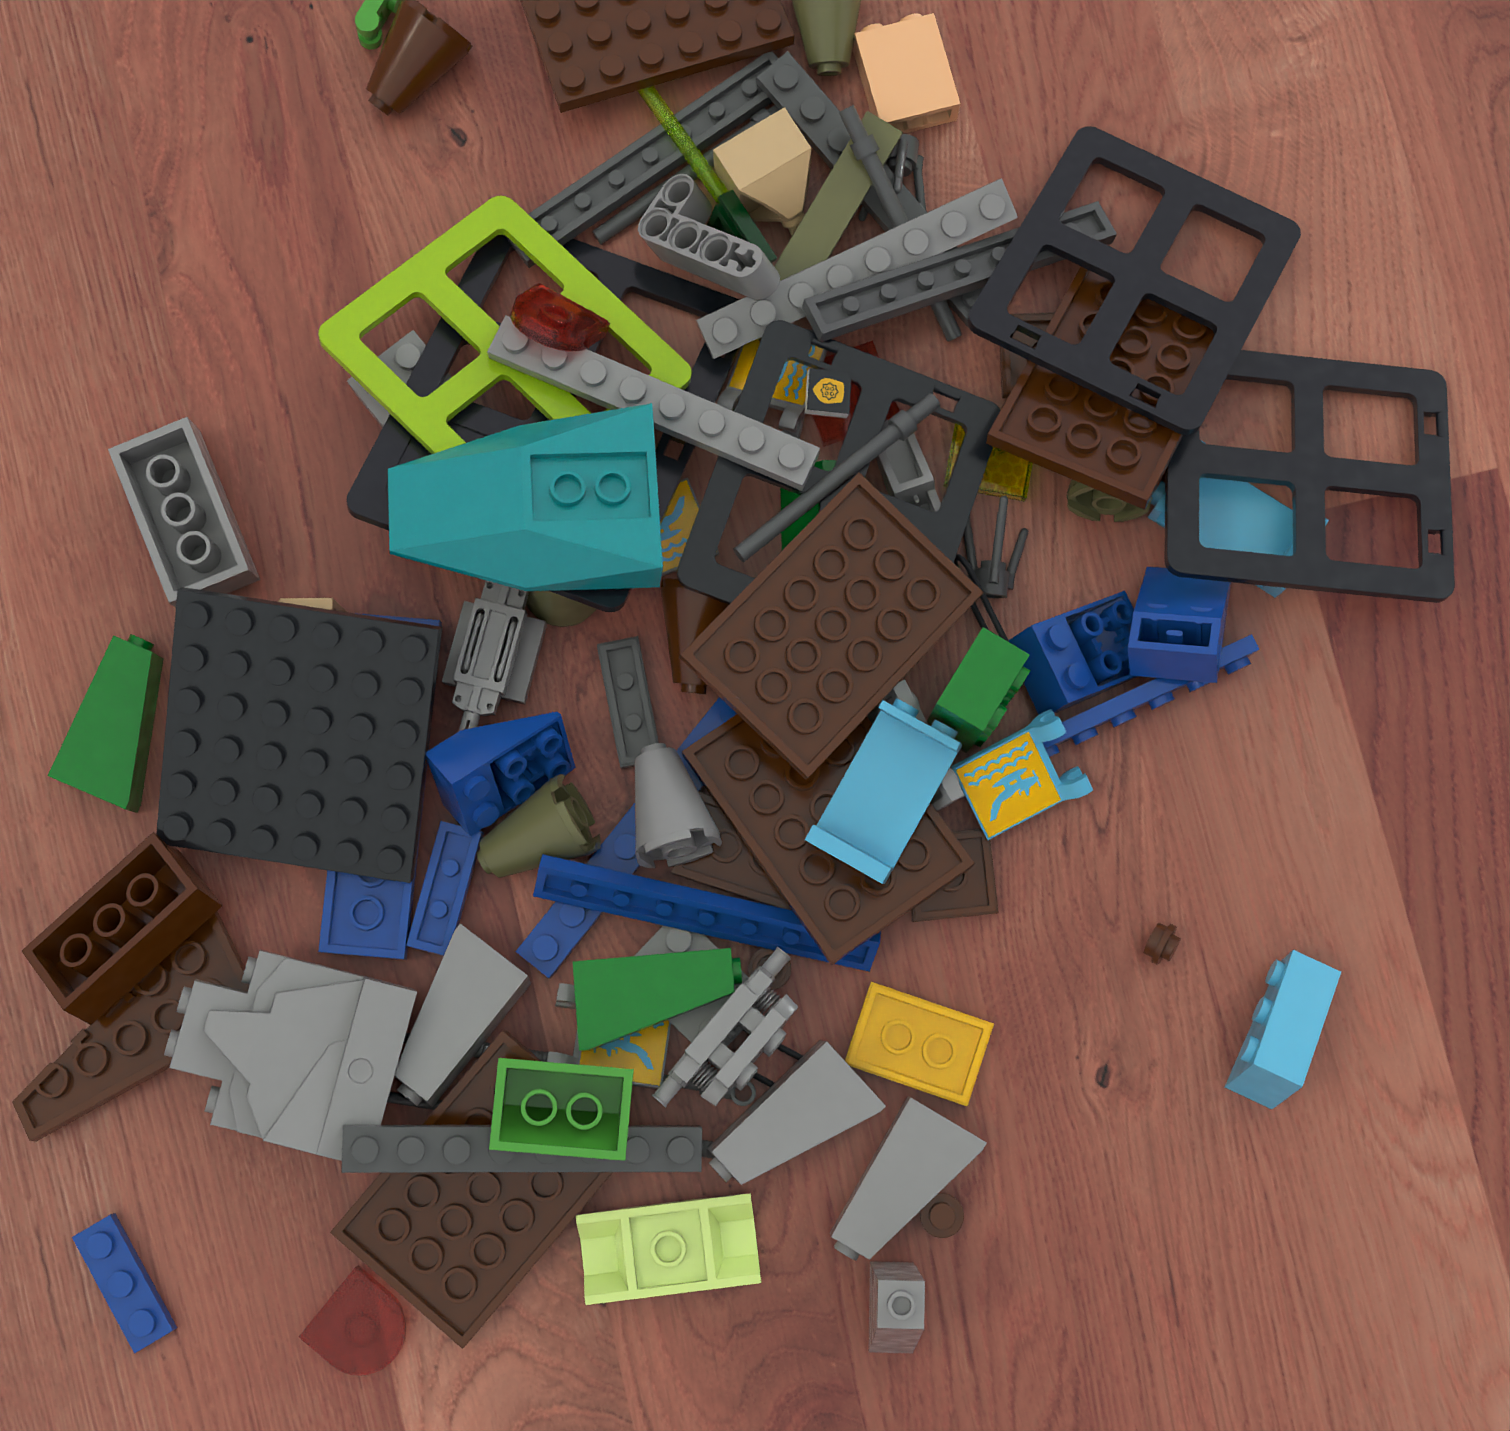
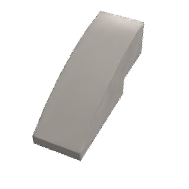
M888 420L884 422L882 430L888 426ZM914 433L904 441L898 439L876 457L888 495L932 512L939 510L941 502L935 490L934 478Z

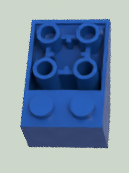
M1147 567L1134 608L1128 642L1130 676L1217 683L1231 582L1177 577L1170 573L1167 568Z
M1125 591L1031 625L1009 640L1011 644L1030 654L1023 665L1030 670L1024 685L1038 714L1050 709L1054 714L1139 677L1130 676L1128 642L1134 608Z
M558 711L460 730L428 750L425 754L443 806L469 836L482 828L490 826L499 817L522 804L551 778L559 774L566 776L576 768L562 716Z

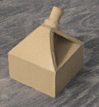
M784 107L713 149L715 182L723 194L731 190L735 192L753 221L781 222L782 226L788 228L791 236H793L805 216L803 209L810 181L811 147Z

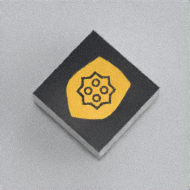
M809 368L806 381L804 414L847 418L850 411L852 373Z

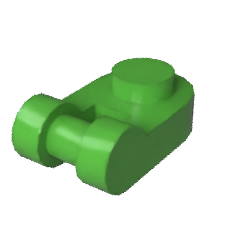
M365 0L355 16V25L359 42L364 48L369 50L376 49L382 44L383 35L381 28L390 13L397 12L402 0Z

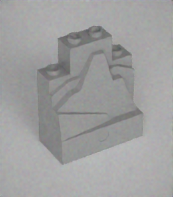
M259 950L257 958L248 956L241 981L250 984L248 992L195 979L192 988L184 986L176 1011L185 1014L180 1031L171 1029L164 1056L172 1057L169 1067L171 1069L222 1081L221 1087L211 1086L204 1112L213 1114L210 1125L235 1130L239 1133L260 1137L266 1142L341 1161L343 1125H381L417 995L416 990L264 950Z

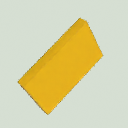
M870 982L844 1061L849 1066L968 1106L994 1023Z

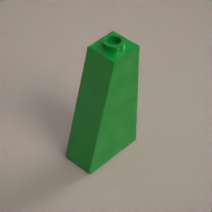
M130 634L126 641L113 635L47 776L125 810L138 813L142 802L164 659L152 652L154 644Z
M731 948L573 961L579 1051H591L732 995L735 992L734 984H742L740 957L732 958Z

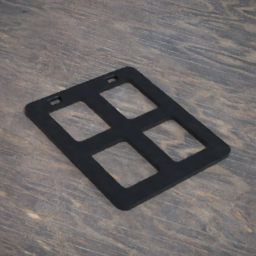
M1083 127L1076 132L972 306L967 323L974 334L1182 435H1191L1200 429L1288 262L1301 236V230L1296 222L1096 127ZM1093 164H1101L1160 192L1162 195L1160 203L1130 253L1120 252L1064 225L1060 221L1061 216ZM1192 211H1200L1262 242V248L1233 301L1225 302L1161 270V264ZM1042 251H1050L1110 280L1112 283V288L1079 344H1070L1012 316L1007 311L1008 306ZM1142 300H1152L1210 328L1214 332L1213 340L1185 392L1181 395H1175L1110 362L1109 358ZM1016 330L1037 340L1035 349L1012 338ZM1135 388L1158 399L1155 407L1133 397L1132 394Z
M783 320L771 322L763 333L735 412L763 423L783 366L787 361L792 360L813 369L851 372V383L859 388L860 395L834 468L882 431L892 402L897 401L912 407L929 393L934 394L933 392L958 401L954 406L953 412L939 407L931 413V415L960 425L965 432L939 510L932 512L880 492L954 563L993 446L986 444L987 435L1001 411L1000 408L989 400L838 341L829 339L820 343L814 332ZM811 345L835 353L836 355L831 365L809 357ZM718 456L677 568V578L680 584L686 589L729 605L755 579L722 566L715 560V553L744 477L751 476L801 495L830 471L814 466L803 491ZM868 463L866 466H864L861 470L858 471L864 477L866 476L870 463ZM858 472L818 503V513Z
M1241 350L1226 379L1284 385L1290 389L1292 452L1286 453L1209 445L1200 440V429L1194 434L1183 435L1165 470L1164 561L1168 571L1177 577L1433 603L1445 601L1454 591L1455 578L1447 384L1444 377L1436 371ZM1332 390L1409 399L1413 403L1415 465L1328 456L1324 451L1323 391ZM1424 417H1436V435L1424 434ZM1213 478L1289 487L1292 491L1293 555L1284 556L1206 548L1202 546L1199 541V479ZM1325 491L1412 499L1417 506L1419 567L1413 569L1329 559L1326 555ZM1428 534H1440L1441 554L1428 552Z

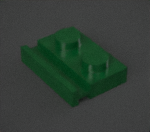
M731 190L718 197L720 203L715 205L707 225L757 245L771 263L776 261L777 256L735 192Z

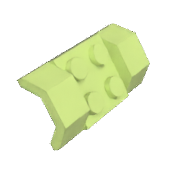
M751 1193L627 1207L576 1215L584 1269L585 1305L761 1283Z

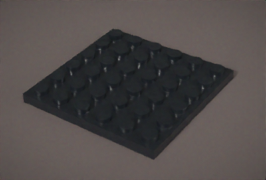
M182 587L178 589L156 834L169 846L411 883L415 873L427 767L425 754L429 749L442 627Z

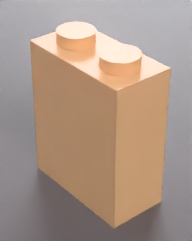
M934 13L924 16L921 14H911L905 16L897 23L885 26L882 24H871L864 27L860 32L855 33L853 53L872 114L901 130L903 134L957 120L960 100Z

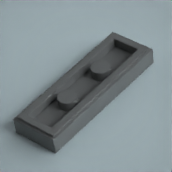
M638 636L597 644L621 769L634 767L635 758L641 754V750L644 747L659 743Z

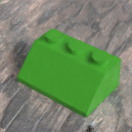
M498 1058L489 1150L625 1161L634 1069Z

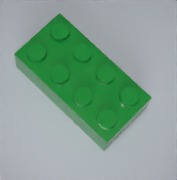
M982 627L927 719L928 725L931 726L934 720H938L956 730L958 733L954 739L962 744L960 750L965 753L973 745L981 748L1008 708L1006 706L1027 678L1030 670L1023 665L1030 654Z

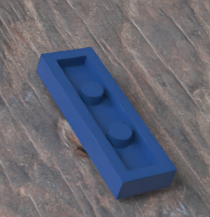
M440 821L406 946L444 956L452 935L460 923L477 861V851L480 850L479 842L483 838L484 832L478 831L469 836L461 826Z
M116 1213L108 1215L72 1237L134 1354L177 1329L174 1320Z

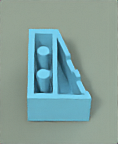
M1292 950L1281 961L1276 959L1272 963L1265 983L1269 984L1268 988L1254 1010L1252 1025L1240 1049L1225 1088L1273 1109L1303 1087L1341 971L1295 950Z

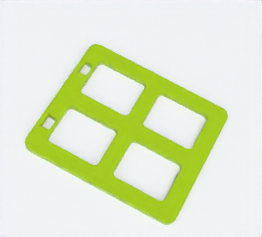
M495 196L489 199L320 326L318 332L322 348L431 454L466 443L448 426L447 422L502 380L509 381L549 420L591 414L570 392L490 359L487 351L500 326L446 275L494 237L505 235L563 289L559 295L531 315L524 323L558 336L579 318L589 315L650 370L649 376L684 390L690 384L692 374L690 365L517 203L506 196ZM414 298L423 299L480 354L475 360L426 397L416 395L360 340L365 334Z

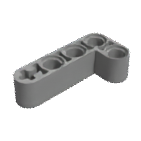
M678 174L668 179L638 224L639 235L657 257L668 264L751 299L761 300L771 296L779 286L780 275L763 251L755 244L705 225L711 214L712 205L689 175Z

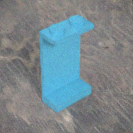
M1213 478L1199 479V541L1202 546L1206 548L1284 556L1293 555V510L1248 482ZM1161 481L1152 495L1150 504L1154 505V508L1148 518L1165 528V482ZM1325 518V526H1326V524H1327L1328 521H1329V520L1326 519V518ZM1255 585L1274 598L1286 589L1283 587Z
M897 698L892 705L884 700L880 703L878 716L817 825H812L805 838V841L882 884H885L962 747V744L954 739L958 733L956 730L938 720H934L931 726L915 718L919 710Z

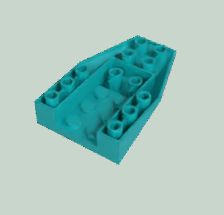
M652 403L519 425L388 468L390 554L523 591L660 587L663 561Z

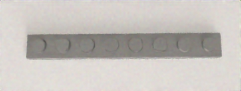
M1001 178L781 280L777 290L765 299L756 300L746 296L695 321L712 358L715 359L762 337L766 327L773 321L783 320L793 323L805 317L806 315L802 310L805 298L941 254L1018 218Z
M505 315L487 351L489 358L610 410L652 403L655 429L803 491L820 454V447Z

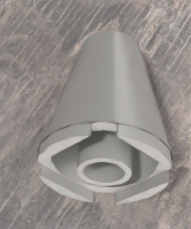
M655 743L644 747L641 750V754L635 758V855L638 864L646 868H656L654 860L666 859L668 867L689 863L713 852L712 843L717 844L719 847L722 844L720 832L676 749L666 747L664 743Z

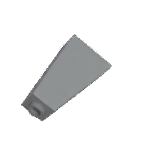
M459 924L452 935L394 1076L402 1083L397 1091L416 1106L422 1100L431 1107L435 1105L531 985L527 974L462 924Z
M819 1040L707 1148L714 1156L709 1164L726 1183L733 1177L742 1185L878 1114L886 1105L827 1041Z
M907 1096L830 1231L831 1237L837 1240L834 1248L855 1261L859 1255L870 1260L983 1151L987 1142Z
M870 1261L868 1351L875 1353L913 1354L924 1331L925 1280L913 1262Z

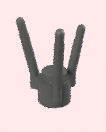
M902 134L886 162V165L894 173L893 189L896 194L900 193L903 177L911 175L913 171L916 199L926 210L922 173L924 157L918 155L919 140L912 135ZM862 206L858 218L860 221H865L868 212Z
M1005 495L1001 496L999 501L992 559L981 561L980 568L977 567L970 516L963 533L967 561L973 568L987 598H1007L1008 589L1013 590L1015 573L1028 536V529H1021L1006 571V563L1001 562L1008 497Z

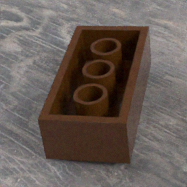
M153 832L22 950V953L61 1008L92 1025L222 907V904L181 852L174 846L167 845Z

